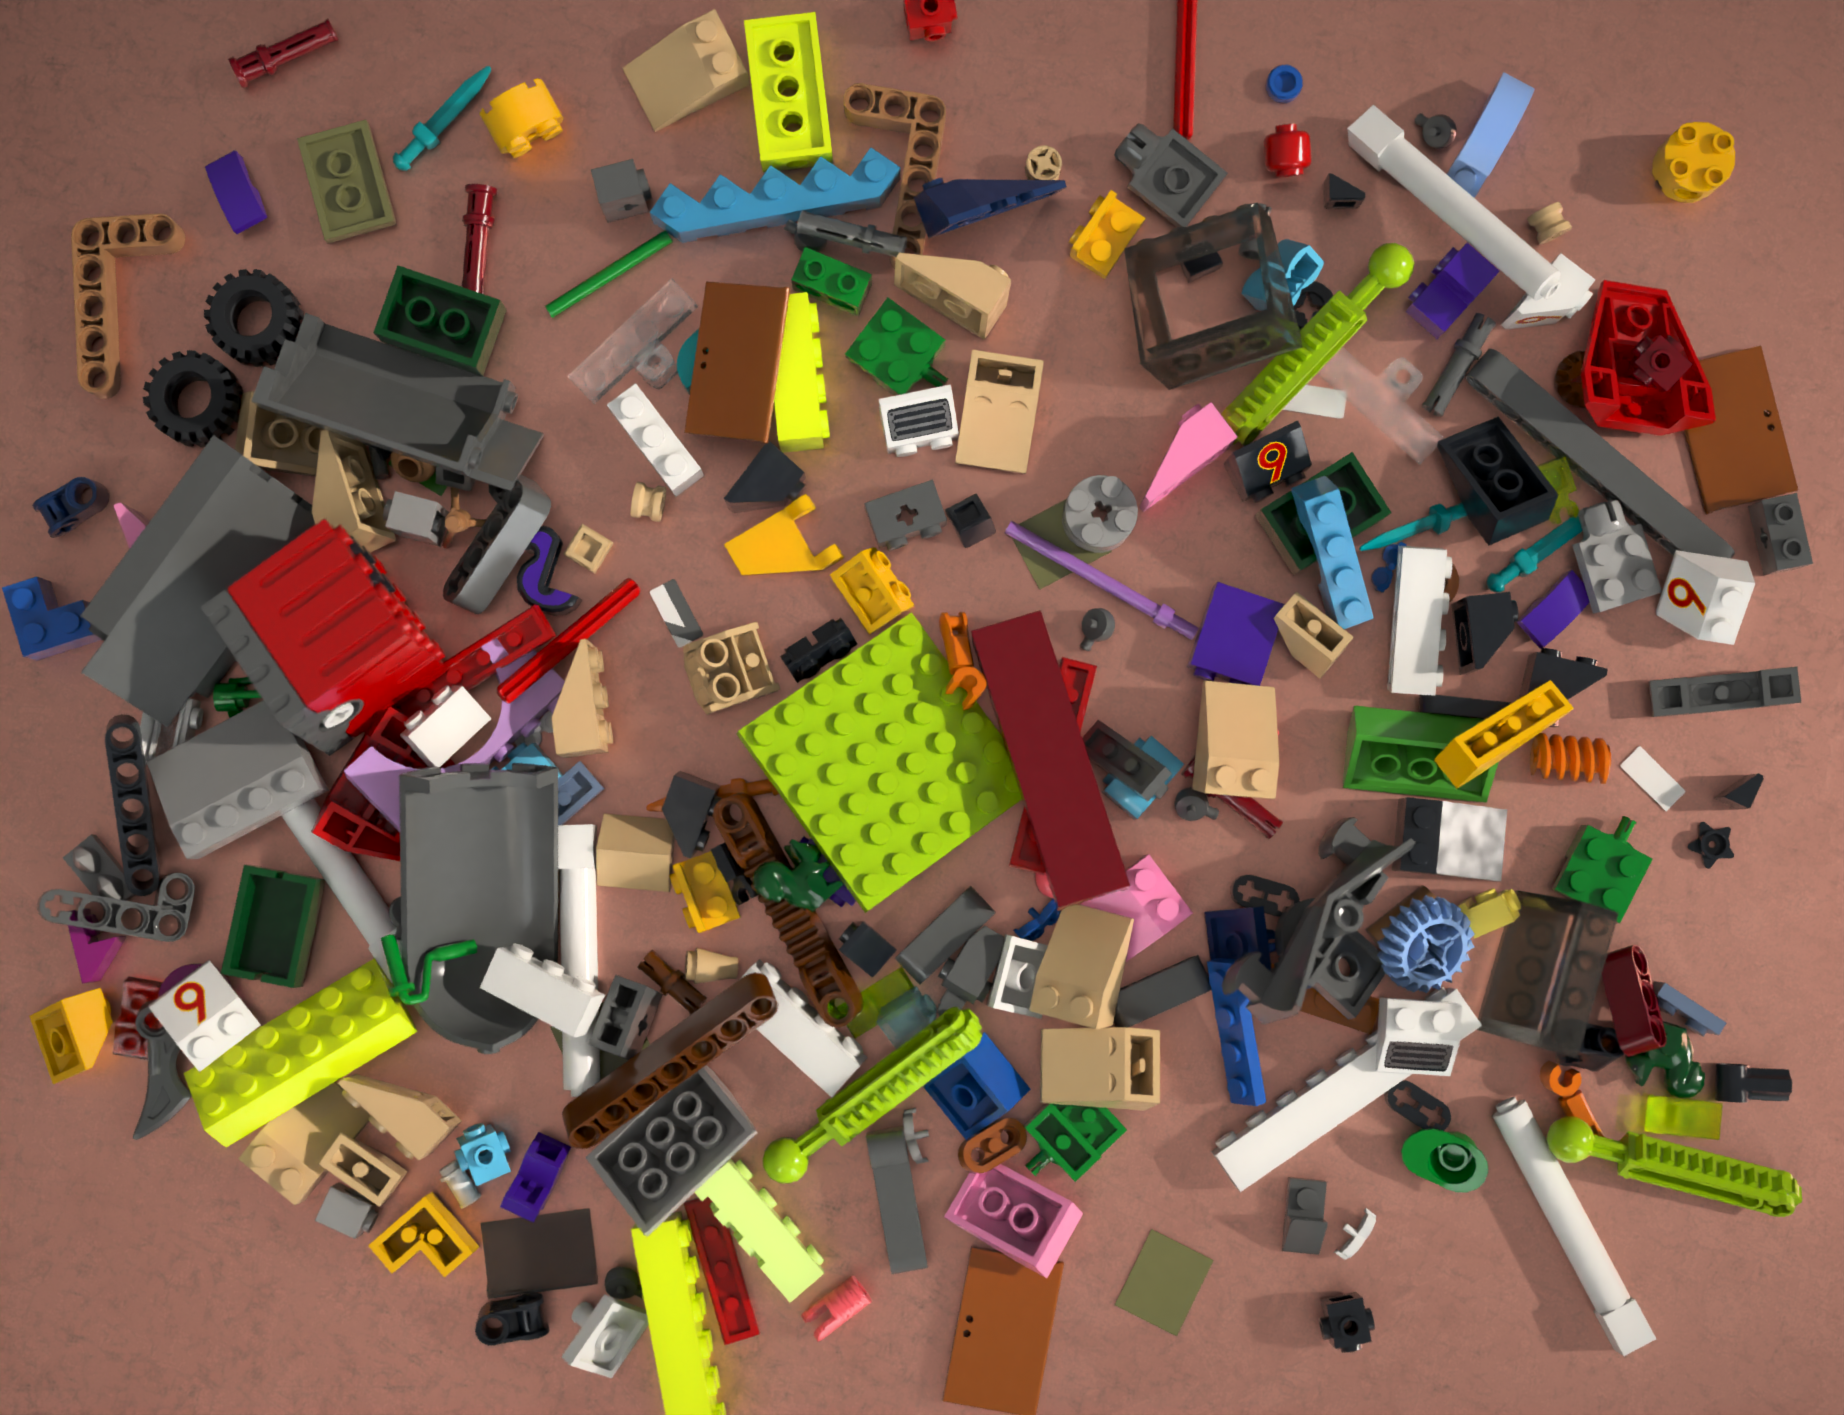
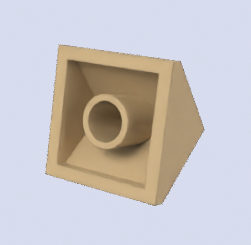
M604 813L596 847L597 886L670 892L671 880L669 875L672 874L675 836L667 819Z

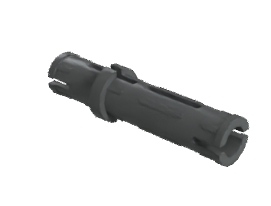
M805 210L801 211L797 224V233L799 234L803 233L861 248L862 253L870 254L873 251L897 257L899 253L905 252L907 236H899L876 230L877 227L875 225L869 224L868 227L809 213Z
M1476 313L1463 338L1456 341L1454 345L1455 352L1426 401L1422 404L1426 411L1431 413L1435 406L1433 415L1443 416L1446 407L1474 360H1479L1482 354L1480 349L1492 329L1496 326V323L1491 318L1487 317L1483 324L1485 315Z

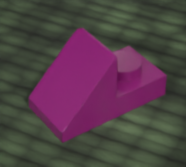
M84 908V918L90 923L98 922L96 915L91 914L90 908ZM75 910L68 911L72 912L69 920L76 921ZM68 925L82 984L101 981L124 943L126 936H116L98 941L97 935L100 934L99 930Z

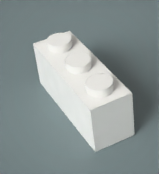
M636 383L607 404L611 413L675 497L704 476L702 469Z
M514 943L512 946L497 948L481 983V989L572 1037L587 1035L605 994L595 990L596 984L580 976H576L575 979L563 973L565 969L563 966L550 960L542 962L532 957L534 952L523 945Z

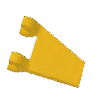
M806 494L724 544L743 576L824 570L845 557L838 545L835 544L829 546L816 556L811 552L795 524L796 519L816 509L812 500Z

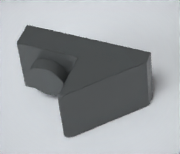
M1288 1177L1282 1251L1319 1255L1328 1224L1324 1220L1326 1181Z

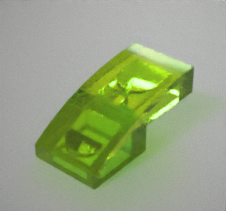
M902 966L861 991L864 1001L863 1009L860 1015L846 1026L855 1039L921 998ZM846 1002L836 1007L839 1012L843 1014L848 1013Z
M1648 1095L1644 1131L1720 1140L1723 1103Z

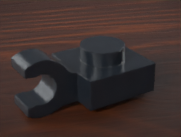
M726 843L711 849L717 867L725 881L733 880L734 882L732 897L738 905L750 900L746 890L751 899L759 895L756 890L752 889L751 879L745 876L744 869L736 862Z

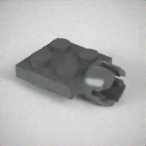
M1137 124L1132 128L1127 137L1124 138L1114 154L1115 158L1131 170L1133 175L1127 188L1181 231L1187 227L1228 174L1173 128L1166 136L1161 137L1154 134L1143 124Z

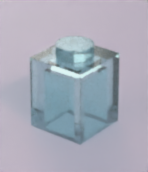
M915 986L881 1007L876 1022L897 1049L936 1020L937 1008L933 1000L927 994L922 995Z

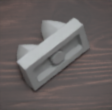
M91 834L63 857L92 895L129 901L135 896V894L127 889L123 868L96 835Z

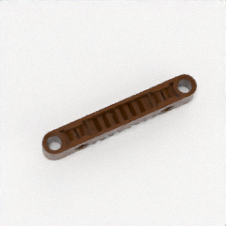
M736 793L716 803L713 809L715 825L732 856L744 869L745 876L751 879L753 890H755L753 884L754 872L763 862L777 861L784 864L789 870L793 869L758 804L750 795ZM732 804L737 805L741 809L742 818L740 822L734 820L730 815ZM757 842V845L751 848L750 845ZM759 894L758 900L765 905L766 915L773 919L772 926L779 930V938L786 943L787 953L793 956V964L798 968L800 979L820 1017L831 1027L840 1028L846 1026L860 1015L863 1009V997L816 910L812 913L808 909L798 908L789 904L783 898L780 902H775L771 899L766 900ZM828 971L827 974L823 976L821 975V973ZM836 998H841L847 1003V1014H843L836 1009Z

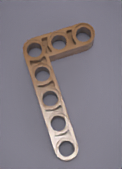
M863 83L853 84L848 87L843 96L844 113L851 123L910 134L892 234L907 236L906 248L912 249L915 254L923 255L926 239V230L923 222L921 221L919 225L910 227L904 224L902 219L909 213H915L920 216L914 197L921 192L911 190L908 184L914 179H922L926 183L936 179L946 121L944 102L939 97ZM857 98H862L869 102L868 107L863 110H855L850 104ZM898 104L903 107L904 112L899 116H891L886 113L885 109L889 105ZM926 110H933L938 113L939 118L934 122H926L920 115ZM926 144L933 149V153L930 156L921 157L914 150L917 146ZM890 256V263L893 269H895L896 257Z
M165 214L85 218L75 223L72 228L71 244L77 378L84 390L100 399L112 398L119 391L121 384L115 258L173 254L182 249L185 244V233L171 217ZM171 227L170 236L166 240L158 241L159 232L163 228ZM134 229L135 236L133 240L123 243L122 239L125 232ZM93 232H99L97 242L88 246V236ZM95 267H100L99 277L89 281V272ZM102 302L101 312L96 316H90L92 305ZM103 337V347L99 351L92 352L93 341ZM105 372L106 378L103 385L94 388L93 380L95 376Z

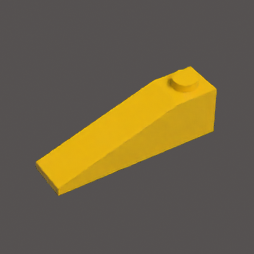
M1550 680L1454 738L1434 761L1457 789L1489 769L1571 712L1574 708Z

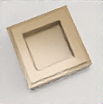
M581 524L563 554L595 574L614 543Z

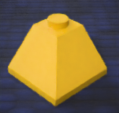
M101 988L62 999L29 1016L53 1084L64 1081L93 1067L113 1023L110 1016L111 1007L109 1001L103 996Z

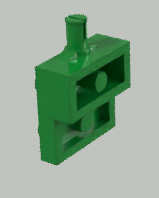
M887 297L845 353L847 359L872 376L876 383L894 396L910 393L916 383L923 378L935 387L945 385L949 379L932 367L933 361L944 348L946 339L889 297Z
M1622 816L1614 834L1603 833L1590 825H1581L1565 855L1567 860L1552 890L1615 923H1620L1653 860L1649 856L1635 850L1627 842L1637 822Z
M1046 1103L1023 1125L1037 1141L1041 1150L1025 1166L1036 1177L1048 1163L1052 1162L1062 1167L1076 1182L1127 1129L1107 1108Z

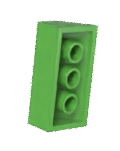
M1354 706L1347 732L1343 788L1487 803L1499 762L1456 789L1434 759L1454 738L1485 719Z

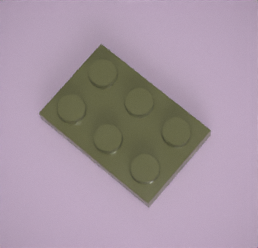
M367 120L297 138L324 240L327 243L397 225Z

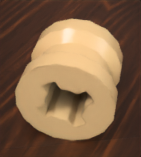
M1046 145L1034 148L1028 154L1026 160L1025 175L1027 179L1058 180L1062 167L1058 151Z
M1560 202L1544 207L1527 218L1530 226L1535 227L1538 232L1536 238L1540 245L1572 229L1570 222L1564 220L1561 214L1563 208Z
M637 482L632 496L631 517L640 518L643 515L650 517L652 521L660 522L664 511L666 487L658 485L656 488H650L643 482Z

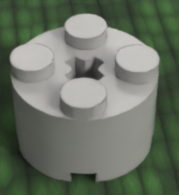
M1107 475L1088 477L1072 489L1065 502L1062 514L1064 531L1072 543L1094 553L1111 551L1119 547L1133 530L1138 516L1137 502L1132 491L1119 478ZM1096 507L1100 511L1105 510L1107 512L1103 522L1100 517H1092Z

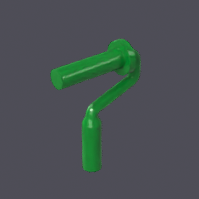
M392 934L381 938L393 983V988L389 989V994L392 997L399 996L400 1000L407 1005L427 1000L433 960L440 962L477 953V944L474 939L436 947L433 951L427 953L424 958L421 993L409 996L408 993L415 990V985L407 981L396 936Z

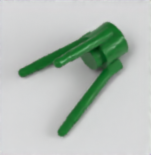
M249 677L229 678L228 683L215 684L213 691V702L216 711L228 712L229 718L244 711L243 708L249 706L250 698L262 697L257 690H249L245 686L253 684Z

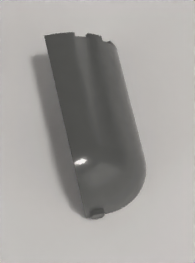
M489 763L460 764V771L441 773V768L436 766L399 774L402 962L408 983H414L415 990L408 994L411 996L421 993L424 958L427 953L433 951L436 947L474 939L477 944L476 954L440 962L432 961L429 996L426 1001L413 1005L423 1020L435 1032L447 1040L477 1048L478 1052L482 1054L497 1053L500 1051V1048L524 1036L538 1020V1018L480 988L497 948L512 946L516 943L531 949L534 952L532 957L542 962L544 960L558 962V767L513 763L512 770H489Z

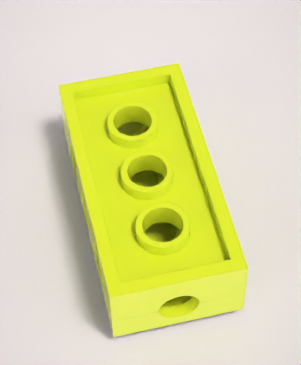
M810 12L744 20L762 171L766 172L770 165L779 171L813 167L820 156L833 164L816 13ZM783 54L792 56L789 61L782 62L777 60ZM786 89L797 91L795 95L790 97L781 95ZM792 123L802 126L795 132L785 130V127Z

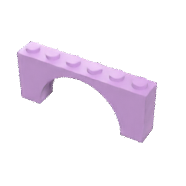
M497 638L481 646L482 651L490 654L492 664L509 655ZM534 650L503 668H497V674L495 675L499 685L536 655L537 652ZM551 669L513 702L507 704L502 700L497 726L486 744L465 761L450 767L441 768V773L460 771V764L489 763L490 765L495 759L498 763L503 761L514 750L515 747L512 744L521 735L525 738L529 737L541 725L539 719L547 711L553 714L565 681ZM371 746L347 767L344 773L346 778L400 832L399 774L419 769L395 763Z

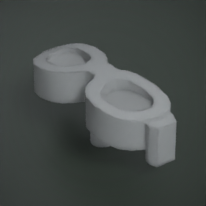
M916 1108L904 1110L903 1127L911 1157L916 1164L928 1162V1159L922 1157L916 1140L929 1137L928 1129L914 1133L913 1113L916 1112Z

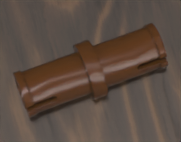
M654 950L650 951L643 958L644 962L641 961L637 968L642 970L661 987L660 992L665 996L669 994L689 1011V1014L696 1012L701 1007L700 1004H704L707 997L702 995L683 978L685 974L681 970L675 971Z

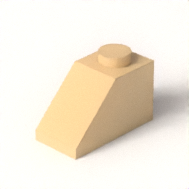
M1298 592L1290 598L1274 617L1291 655L1319 678L1325 674L1353 639L1352 635Z
M340 1133L319 1163L320 1166L379 1207L387 1202L408 1172L378 1150L343 1133Z

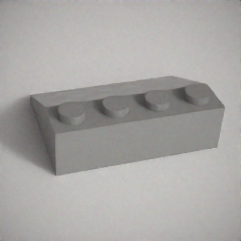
M264 700L147 761L169 826L186 859H200L329 791L303 739L290 732L287 728L282 727Z
M706 1065L612 1132L585 1158L642 1233L648 1237L758 1132L732 1093L715 1072Z

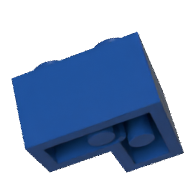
M33 577L2 587L23 657L38 661L102 640L88 630L92 624L80 616L90 602L80 600L59 607L51 581L40 577Z

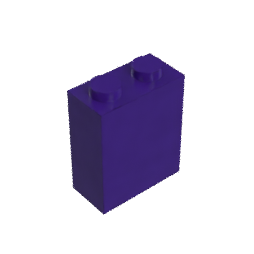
M1217 582L1212 588L1187 667L1194 669V676L1207 681H1214L1215 677L1229 681V683L1260 686L1279 629L1274 617L1285 604Z

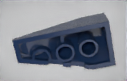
M938 178L923 184L924 191L915 196L914 201L927 236L930 239L1055 195L1067 186L1065 180L955 179L944 183L943 178Z

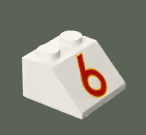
M1560 253L1551 262L1561 272L1559 278L1561 285L1556 293L1549 299L1541 298L1537 301L1525 293L1501 326L1508 330L1556 324L1564 316L1570 319L1577 310L1580 311L1593 295L1588 289L1596 279Z
M1676 550L1660 596L1656 615L1698 640L1734 645L1755 586L1748 561Z
M210 960L148 1005L199 1072L260 1026V1023Z

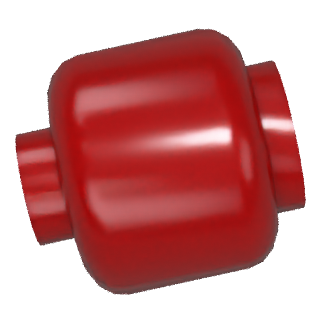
M1297 124L1275 126V133L1267 135L1264 139L1265 165L1269 171L1275 172V177L1303 175V169L1311 165L1310 136L1305 131H1297Z

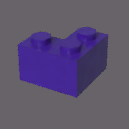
M1468 242L1460 251L1453 247L1432 270L1436 278L1428 286L1422 282L1408 297L1413 303L1405 312L1438 340L1500 271Z

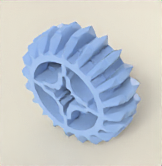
M1425 895L1422 901L1412 898L1408 908L1399 905L1400 914L1396 917L1389 916L1390 926L1381 928L1385 938L1377 941L1381 949L1377 954L1380 962L1383 963L1381 967L1395 984L1413 993L1419 990L1427 994L1431 987L1440 990L1443 981L1452 983V975L1455 972L1463 973L1460 967L1462 962L1470 961L1466 952L1475 947L1472 940H1470L1475 934L1471 927H1469L1471 922L1457 905L1439 896L1434 899Z

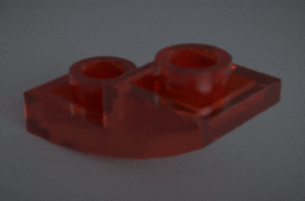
M130 976L123 982L121 1015L115 1022L113 1054L148 1060V1040L139 1034L135 1023L141 1006L148 1001L158 999L159 990L163 982ZM150 1012L144 1018L145 1023L149 1027L157 1029L159 1020L153 1012Z

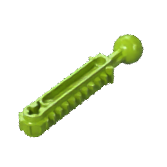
M1386 243L1376 248L1369 259V274L1348 296H1345L1338 290L1235 400L1224 409L1221 416L1237 435V439L1232 445L1239 441L1242 445L1246 446L1255 440L1262 430L1368 321L1363 310L1384 288H1398L1408 282L1414 270V260L1406 247L1397 243Z
M952 1007L946 1010L940 1017L831 1099L826 1100L823 1105L816 1109L819 1121L816 1125L797 1139L781 1137L771 1142L765 1149L763 1156V1168L768 1176L778 1183L787 1184L801 1179L807 1172L810 1155L833 1138L841 1146L850 1142L855 1136L963 1055L973 1050L982 1038V1033L979 1031L982 1029L978 1022L979 1018L969 1008L960 1010L958 1007Z
M1564 1116L1554 1121L1549 1128L1546 1138L1549 1150L1556 1158L1563 1162L1577 1163L1586 1159L1589 1155L1617 1162L1618 1175L1623 1176L1625 1179L1631 1178L1759 1211L1775 1217H1785L1793 1214L1796 1209L1795 1206L1802 1203L1801 1186L1798 1185L1797 1180L1793 1179L1789 1172L1646 1136V1134L1628 1131L1620 1141L1594 1135L1590 1126L1578 1117Z

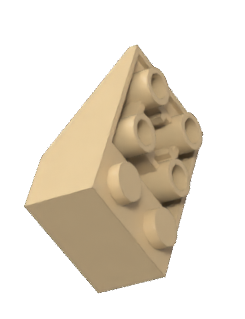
M972 350L955 463L1026 474L1044 360Z
M587 639L580 640L551 718L556 755L564 758L608 753L607 744L613 743L611 723L607 722L606 719L604 720L603 708L609 707L606 686H602L599 682L598 672H604L603 656L601 650L598 651L597 647Z
M1129 1027L1042 1029L1040 1103L1142 1111L1160 1104V1030Z
M359 1074L343 1078L338 1082L344 1089L342 1092L343 1097L356 1108L361 1105L371 1115L368 1118L370 1123L380 1132L386 1133L388 1131L397 1139L396 1147L409 1159L415 1157L419 1161L432 1154L462 1122L437 1096Z

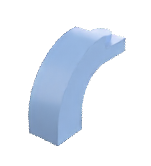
M1505 72L1502 73L1489 95L1476 124L1447 172L1450 178L1474 198L1503 153L1535 90Z

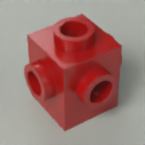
M903 0L904 15L910 41L925 38L926 41H937L943 39L946 34L951 33L952 20H957L954 0Z

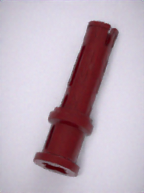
M326 19L322 23L296 33L271 46L266 47L265 44H259L256 46L255 51L240 58L231 57L228 60L242 88L248 86L249 81L267 73L270 76L274 75L278 71V66L333 41H337L338 38L329 19Z
M483 184L465 185V192L468 193L467 213L462 218L464 226L467 227L462 287L484 294L487 240L489 229H492L495 221L491 214L493 196L497 195V188Z
M1195 756L1181 773L1185 778L1190 777L1193 779ZM1205 793L1208 797L1215 798L1217 796L1264 834L1267 839H1270L1276 833L1269 825L1274 829H1279L1283 824L1281 819L1274 816L1252 797Z

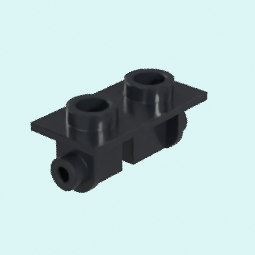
M842 618L836 621L831 619L812 633L818 641L815 645L812 646L805 636L784 649L786 653L780 657L797 683L803 679L813 677L820 671L821 667L834 659L846 656L851 648L858 645Z

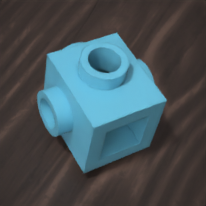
M479 1123L463 1131L464 1135L457 1138L460 1149L454 1151L462 1172L469 1169L476 1186L511 1172L505 1154L511 1152L503 1131L496 1133L491 1124L484 1126L483 1123Z

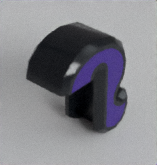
M541 526L526 548V551L530 554L534 553V556L520 567L517 574V590L531 607L539 605L544 614L554 616L566 615L576 610L582 599L578 596L549 588L563 542L553 529Z

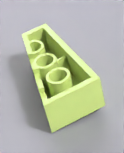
M730 1158L695 1193L702 1201L707 1197L712 1200L709 1206L715 1217L723 1226L730 1227L735 1232L733 1235L741 1247L751 1257L754 1256L758 1260L757 1264L785 1298L792 1302L824 1274V1269L820 1265L825 1260L812 1244L805 1248L797 1238L801 1231L788 1216L781 1219L773 1208L777 1205V1202L764 1187L758 1191L750 1182L754 1175L744 1162L739 1159L735 1163Z

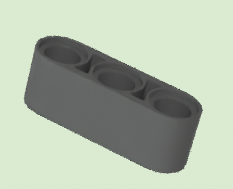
M970 886L901 951L895 959L920 985L982 927L996 911Z
M1199 955L1187 958L1120 988L1113 1021L1115 1027H1131L1210 991L1209 977Z

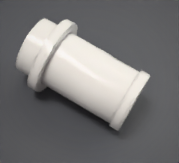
M457 1159L439 1170L442 1175L440 1181L446 1182L461 1209L469 1206L482 1196L477 1191L466 1171H461Z

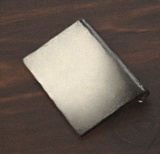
M590 1208L538 1215L534 1223L523 1217L480 1223L488 1282V1299L598 1284Z

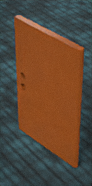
M706 281L684 433L768 443L790 295L789 287L781 288Z
M1752 347L1699 360L1712 389L1716 421L1710 425L1684 430L1705 513L1710 514L1713 511L1798 491L1762 347Z
M971 1247L942 1401L1017 1415H1036L1064 1268L1063 1262H1056L1049 1276L1045 1278L1001 1252Z

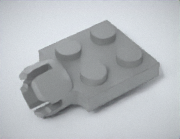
M1618 500L1598 503L1579 511L1578 517L1584 533L1583 540L1572 546L1593 614L1662 592L1642 524L1629 525L1625 520L1621 504Z

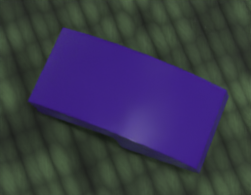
M236 150L205 166L217 200L232 230L236 234L268 218L260 193L251 184L243 157Z
M1573 570L1563 573L1546 595L1536 599L1517 621V624L1540 649L1560 634L1590 603L1584 583Z

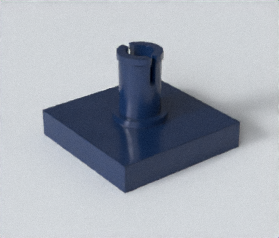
M1264 906L1204 912L1210 960L1216 958L1239 959L1246 953L1258 951L1262 953L1258 961L1271 972L1270 953L1275 952L1276 947L1275 942L1268 943V940L1275 939V931L1266 928Z

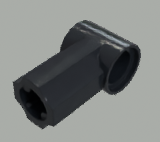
M1716 1063V1101L1747 1103L1749 1099L1789 1101V1096L1792 1093V1079L1788 1069L1750 1068V1065Z

